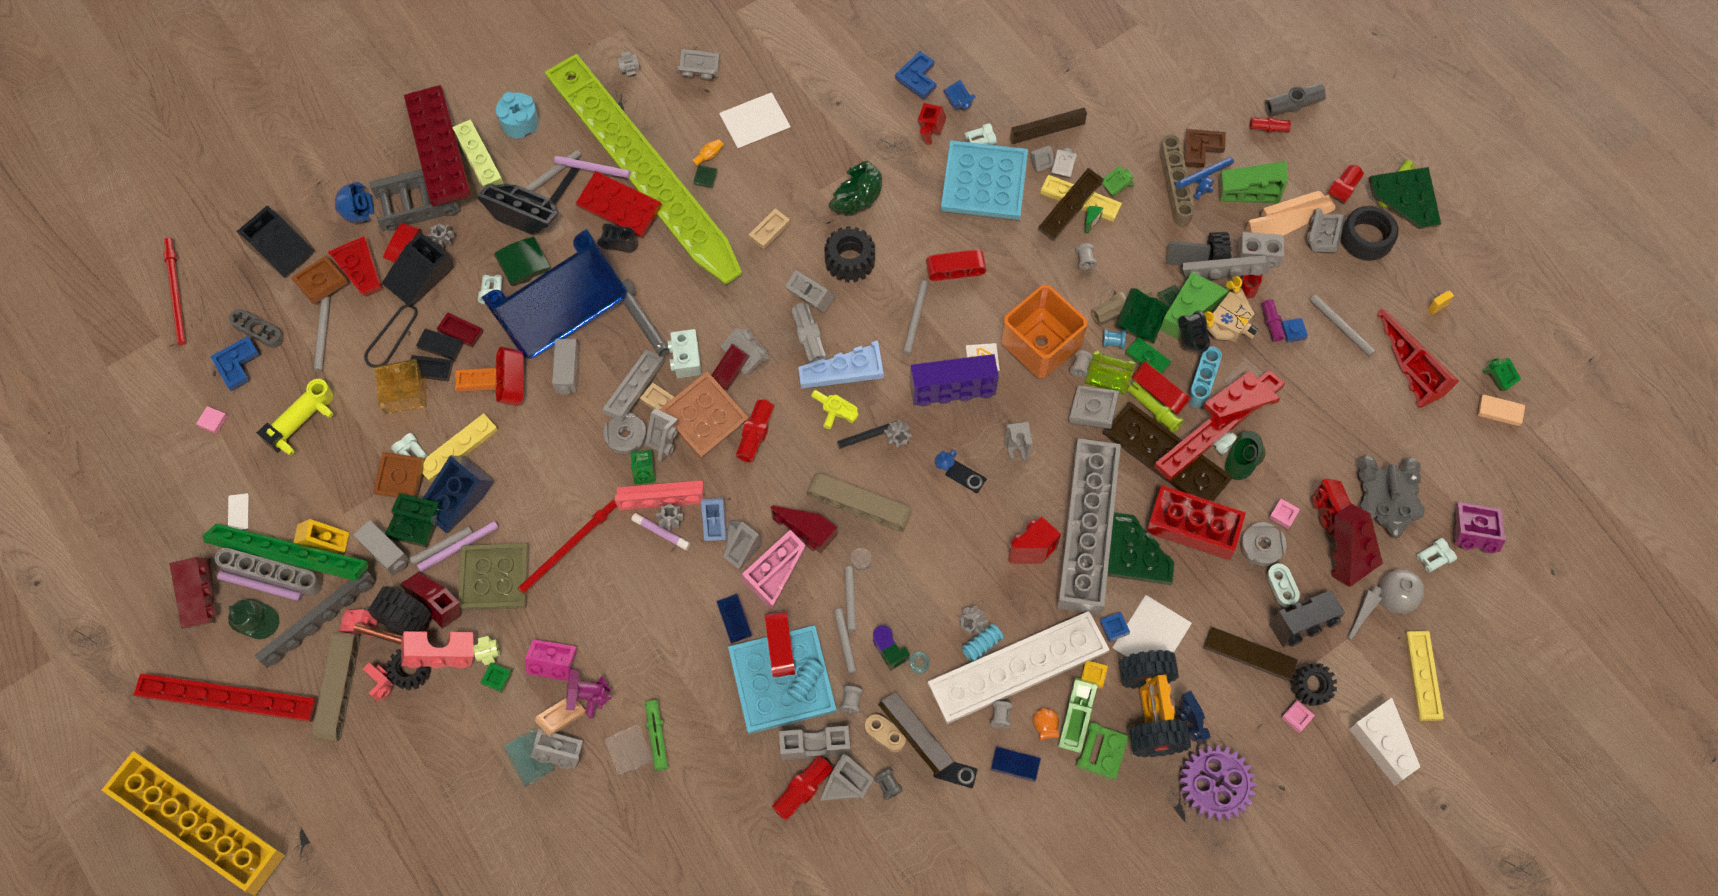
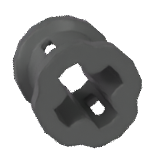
M887 770L874 779L875 783L879 784L884 793V800H889L903 791L901 787H898L893 777V770Z

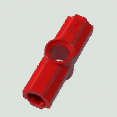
M757 400L750 419H747L744 424L742 439L736 452V458L743 462L749 463L754 461L760 444L766 438L768 423L774 410V404L768 400Z
M818 756L803 773H799L790 782L785 793L771 806L777 815L787 821L803 803L806 804L816 794L818 787L832 773L834 768L824 758Z

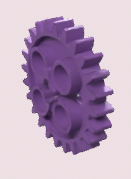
M1219 745L1215 747L1214 751H1212L1210 746H1207L1205 753L1200 748L1197 751L1198 757L1192 753L1189 757L1191 762L1186 761L1184 763L1187 769H1182L1180 774L1186 778H1181L1179 783L1186 786L1180 792L1188 794L1184 801L1193 802L1190 809L1192 810L1197 807L1199 809L1198 816L1205 812L1207 820L1214 815L1216 822H1219L1222 816L1227 822L1230 820V814L1236 819L1239 816L1238 811L1244 813L1247 810L1244 805L1250 806L1253 803L1249 798H1253L1256 793L1250 789L1255 788L1257 784L1250 782V780L1255 777V774H1248L1247 771L1252 766L1243 765L1245 757L1239 760L1236 758L1238 751L1231 755L1229 754V747H1226L1221 752ZM1208 763L1216 764L1218 772L1211 771ZM1230 775L1235 776L1239 784L1233 785L1228 777ZM1217 779L1221 781L1219 787L1215 786ZM1197 782L1206 784L1207 791L1199 790ZM1217 795H1224L1227 798V804H1221L1217 799Z

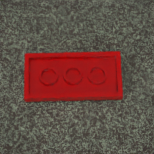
M597 171L594 172L575 203L577 207L616 226L632 228L635 235L641 238L645 235L662 206L660 201Z

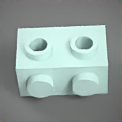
M696 330L670 332L671 340L668 341L669 353H673V359H670L671 371L676 372L677 378L702 375Z

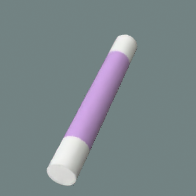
M634 513L631 520L686 551L689 549L690 542L663 527L660 528L659 525L637 513Z

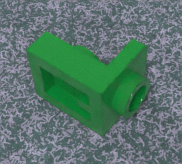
M1494 358L1482 370L1484 374L1492 373L1501 391L1509 389L1521 380L1510 358Z
M652 450L631 452V471L634 484L636 485L655 482Z

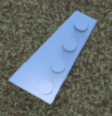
M878 340L871 342L870 346L864 348L859 346L853 348L852 352L846 354L839 353L831 359H821L798 367L801 389L884 378Z

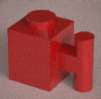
M923 103L917 121L921 127L919 132L926 145L932 143V133L941 135L947 118L942 106Z

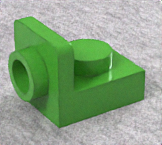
M1120 165L1104 177L1103 184L1113 197L1128 185L1131 187L1135 186L1132 182L1134 176L1128 169L1123 170Z

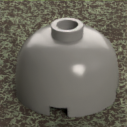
M1395 570L1388 573L1378 585L1381 588L1379 596L1383 598L1380 603L1391 613L1410 614L1420 606L1424 599V584L1417 575L1407 570Z

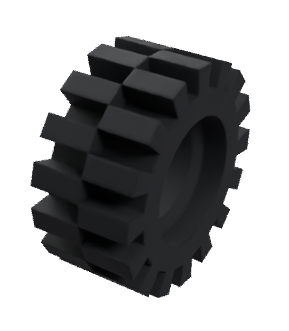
M1209 233L1207 244L1210 245L1208 261L1230 259L1232 257V247H1230L1229 233Z
M396 650L398 654H392L390 656L392 661L388 660L387 662L389 668H386L389 674L388 677L401 689L411 690V687L418 689L419 684L423 686L425 684L423 680H428L430 677L428 672L431 673V668L429 666H421L411 676L402 675L401 650Z
M1321 663L1302 666L1296 670L1297 674H1294L1292 677L1295 681L1291 682V686L1296 687V689L1292 690L1293 694L1298 693L1296 698L1298 700L1302 699V703L1305 705L1317 706L1331 701V698H1334L1335 694L1333 692L1337 691V687L1333 686V684L1337 683V679L1332 680L1335 674L1333 672L1329 673L1330 668L1327 666L1323 667ZM1310 676L1317 677L1321 683V690L1318 693H1313L1308 688L1307 681Z

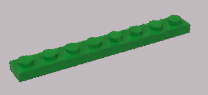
M220 524L213 525L202 536L204 543L230 548L357 581L368 569L367 561Z

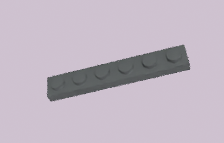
M367 571L357 581L349 580L255 654V657L266 668L270 665H275L285 653L294 650L304 638L313 635L319 626L332 620L343 607L351 605L357 596L367 592L376 581Z

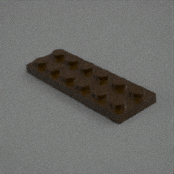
M1131 402L1113 420L1112 428L1104 430L1103 434L1116 444H1121V448L1181 492L1214 502L1233 479L1230 474L1204 455L1197 458L1171 481L1165 478L1154 468V465L1183 440Z

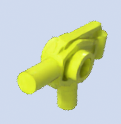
M814 390L811 397L823 404V410L828 413L823 425L826 429L832 428L835 417L844 418L853 424L859 416L857 413L858 408L838 395H829L827 397L817 390Z

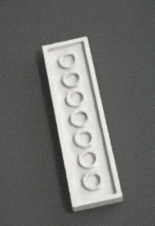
M1087 611L930 680L927 684L946 724H949L992 705L994 701H1001L1082 665L1087 661L1109 653L1110 649L1091 613Z

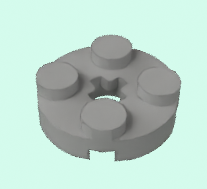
M628 412L622 421L612 418L609 423H606L603 435L606 444L612 452L630 454L643 448L647 431L644 422L636 417L635 414ZM624 429H627L630 433L627 437L620 436Z
M1255 523L1244 533L1241 539V549L1249 563H1255L1259 566H1270L1279 562L1287 548L1286 538L1271 523ZM1261 540H1264L1267 544L1269 543L1266 549L1259 546Z

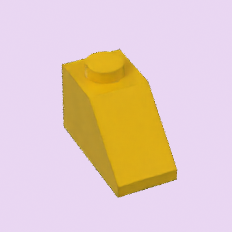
M309 519L297 524L293 543L332 553H345L349 532Z

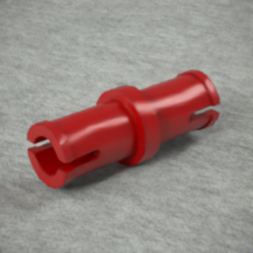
M1251 117L1249 129L1265 130L1267 133H1272V131L1289 133L1291 130V120H1277L1273 117H1268V119Z

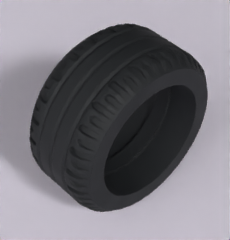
M1362 206L1352 211L1343 225L1341 241L1345 249L1356 258L1358 257L1366 261L1377 260L1386 256L1393 248L1398 238V224L1394 217L1386 210L1376 206ZM1360 224L1372 225L1381 231L1384 241H1366L1357 234L1354 226Z

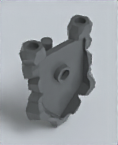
M1365 455L1357 463L1360 468V479L1364 481V500L1360 506L1371 514L1372 519L1376 518L1392 537L1399 538L1405 527L1409 526L1412 520L1416 521L1424 516L1425 508L1421 500L1417 498V493H1419L1418 484L1421 482V475L1419 474L1420 463L1415 458H1406L1401 463V470H1397L1396 464H1390L1388 469H1378L1375 459L1372 456Z

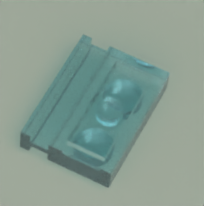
M534 730L504 745L525 787L555 770L552 763H541L536 761L535 758L530 757L536 737Z

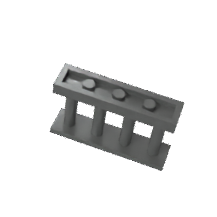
M422 169L369 182L375 198L381 199L384 216L377 217V222L382 231L394 230L401 223L411 225L461 212L457 200L432 207ZM419 188L423 206L411 209L408 191ZM400 193L404 211L392 214L388 196Z

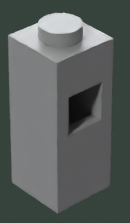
M555 339L552 385L555 392L562 395L577 393L579 346L576 339Z
M370 520L353 534L358 542L392 576L401 572L409 562L405 554Z

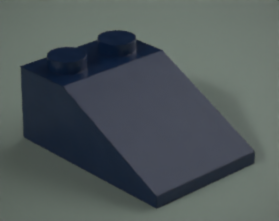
M450 455L422 499L440 504L436 525L445 533H449L484 498L494 481L467 458Z

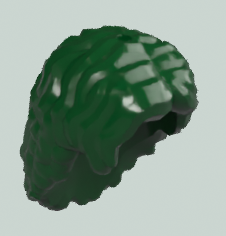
M867 160L856 166L849 167L846 173L851 175L850 179L841 183L840 187L833 193L834 198L830 200L828 206L831 210L836 211L837 214L844 213L847 215L864 210L867 207L870 208L878 198L882 188V174Z

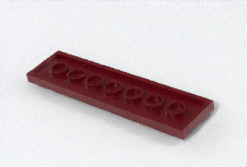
M438 85L405 94L404 99L432 207L472 196L442 86Z

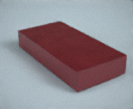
M447 312L437 327L438 332L462 340L464 344L472 348L484 332L482 328Z
M731 344L711 376L723 389L728 390L750 355L735 344Z

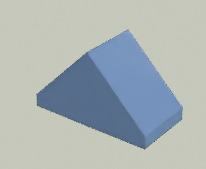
M723 498L701 499L704 541L726 540V514Z

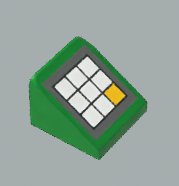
M1088 207L1085 219V233L1088 234L1102 217L1103 207Z

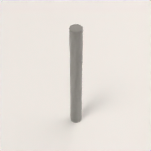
M575 150L566 158L577 160L582 155L578 150ZM556 164L526 186L525 189L535 191L567 166Z
M925 280L920 281L903 353L906 355H910L928 286V282Z
M1316 294L1311 297L1310 301L1368 356L1375 352L1361 336Z
M329 296L323 298L320 305L314 371L322 372Z

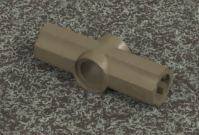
M1143 285L1137 288L1147 296L1153 297L1149 286ZM1119 292L1108 302L1092 308L1091 313L1095 323L1100 326L1120 317L1129 292Z

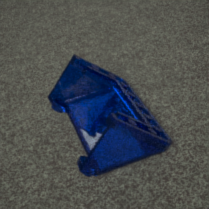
M587 229L579 233L573 240V246L577 253L509 297H506L500 290H492L481 297L516 348L522 351L523 356L527 359L537 357L554 346L555 339L566 338L624 300L627 295L625 285Z

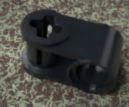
M610 223L603 224L601 238L597 241L598 246L606 250L632 253L638 248V241L632 228L616 226Z
M1199 310L1190 316H1180L1178 325L1185 350L1193 352L1207 351L1210 346V339L1204 313Z

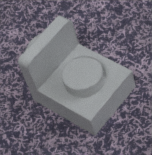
M1069 148L1057 150L1052 174L1071 178L1077 157L1074 150Z

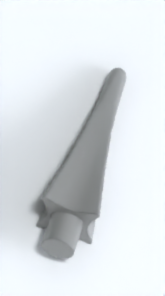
M1374 586L1372 591L1368 590V593H1365L1356 621L1348 635L1349 640L1354 638L1363 622L1383 599L1379 596L1381 588Z

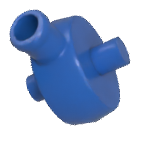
M1208 176L1203 180H1198L1199 186L1193 196L1198 200L1201 195H1205L1208 191L1212 193L1214 190L1212 188L1214 180Z
M951 450L950 453L940 452L935 457L936 467L945 471L949 470L954 465V457L957 455L956 451Z

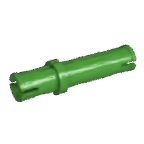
M652 700L644 703L647 717L645 726L649 731L654 771H663L668 769L662 731L664 722L660 717L659 702ZM652 716L655 717V724H656V730H657V732L654 731V724H653V718H652ZM656 739H658L660 756H658Z

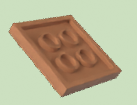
M708 371L659 409L678 419L676 425L677 433L700 459L749 419Z

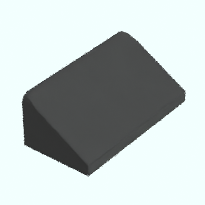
M1170 241L1166 251V264L1183 266V263L1208 261L1210 245Z

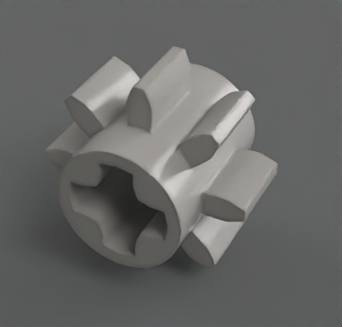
M630 51L621 53L622 58L617 59L620 72H626L627 76L636 74L635 69L640 68L636 54L631 55Z
M438 223L430 227L431 233L427 236L432 242L442 249L452 245L451 238L455 236L448 224L444 226Z
M899 419L897 422H889L888 429L884 430V433L888 436L886 438L888 443L892 444L894 442L896 447L907 444L908 438L912 437V434L908 431L910 429L907 423L902 425Z
M672 503L666 506L661 505V513H656V519L660 520L659 527L664 526L668 531L675 527L680 528L679 521L684 520L683 514L680 513V506L675 507Z
M977 605L971 609L967 607L962 610L963 615L958 617L961 620V629L968 631L969 634L975 631L979 633L984 630L983 625L988 622L985 617V611L978 609Z

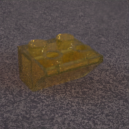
M416 359L374 367L378 404L385 415L427 406L425 388Z

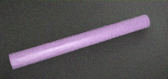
M555 156L554 158L555 164L624 178H630L631 175L630 170Z
M493 521L417 565L421 572L460 551L461 546L470 545L497 530V524Z
M219 571L217 575L219 580L292 600L301 601L303 593L231 573Z

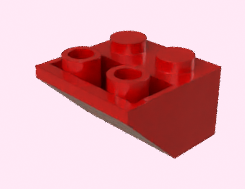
M1327 478L1323 479L1312 495V504L1315 509H1318L1323 528L1327 529L1328 534H1333L1335 515L1351 504L1342 482Z
M1041 516L1037 521L1032 520L1027 525V531L1022 536L1018 534L1011 541L1008 559L1011 564H1042L1057 549L1061 533Z

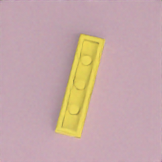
M1048 175L1040 194L1060 201L1074 184ZM1094 193L1081 210L1087 212L1089 206L1103 207L1102 218L1114 222L1122 203Z
M1407 631L1405 639L1418 721H1441L1444 717L1430 632Z

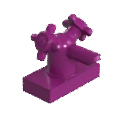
M569 669L566 710L575 711L577 700H587L586 714L589 718H594L596 703L597 708L602 709L603 705L612 698L611 695L605 694V691H611V687L608 686L605 677L601 676L597 682H582L578 680V670Z

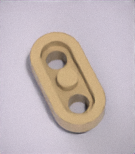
M878 714L867 718L865 731L869 737L890 752H899L905 747L906 738L893 723ZM878 722L881 726L875 729L872 727V724ZM892 736H897L899 740L897 742H892L890 738Z

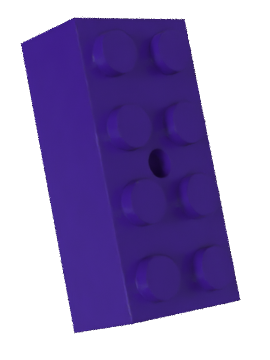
M995 354L912 364L910 367V388L913 406H928L931 403L938 402L946 404L954 400L968 401L972 398H990L996 395L999 375Z

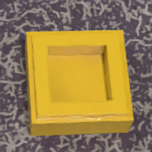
M1449 290L1433 299L1428 307L1431 315L1448 306L1454 297L1453 293Z
M1087 661L1085 662L1081 679L1095 682L1098 685L1097 688L1102 689L1108 666Z

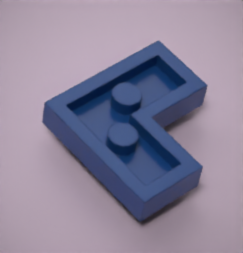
M919 51L895 74V79L924 100L936 89L937 83L925 75L934 66L935 61Z
M247 336L210 357L228 389L232 391L249 381L241 365L259 356V353L251 339Z

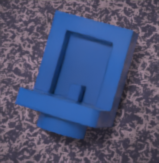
M961 80L943 90L955 111L960 107L964 110L971 106V100L976 97L974 94L970 96Z

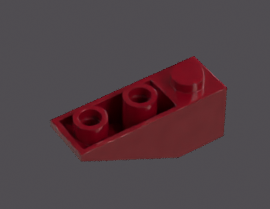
M775 505L770 507L772 519L778 525H785L788 531L791 530L797 537L804 540L805 545L812 551L817 550L821 554L838 535L837 527L821 514Z
M417 572L400 584L411 597L428 608L431 612V618L442 629L460 617V602L445 587L420 572Z

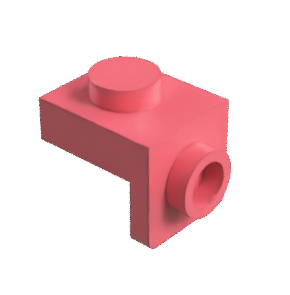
M364 609L345 610L339 631L359 634V632L353 631L356 622L377 628L378 621Z
M368 663L363 670L378 683L369 692V695L378 702L389 695L394 685L386 678L388 673L380 665H377L375 668L372 664Z

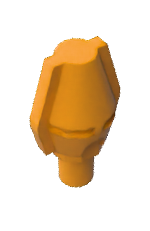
M719 139L707 143L700 150L699 155L692 160L693 163L698 166L703 161L706 162L714 158L724 144Z

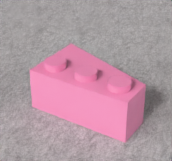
M791 530L754 562L741 577L742 582L770 611H772L805 548V544Z

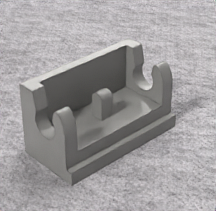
M1028 422L1007 424L1004 446H1007L1008 455L1011 460H1014L1013 452L1018 450L1021 452L1022 460L1029 461L1032 438Z

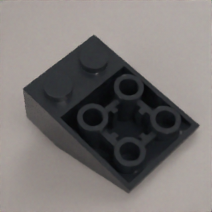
M268 205L236 231L244 244L283 278L315 252Z
M420 232L404 247L382 281V285L411 307L451 271L454 265L450 256Z

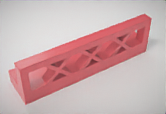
M702 480L617 487L615 502L618 510L655 508L661 505H669V503H672L673 506L701 504V499H704V484Z

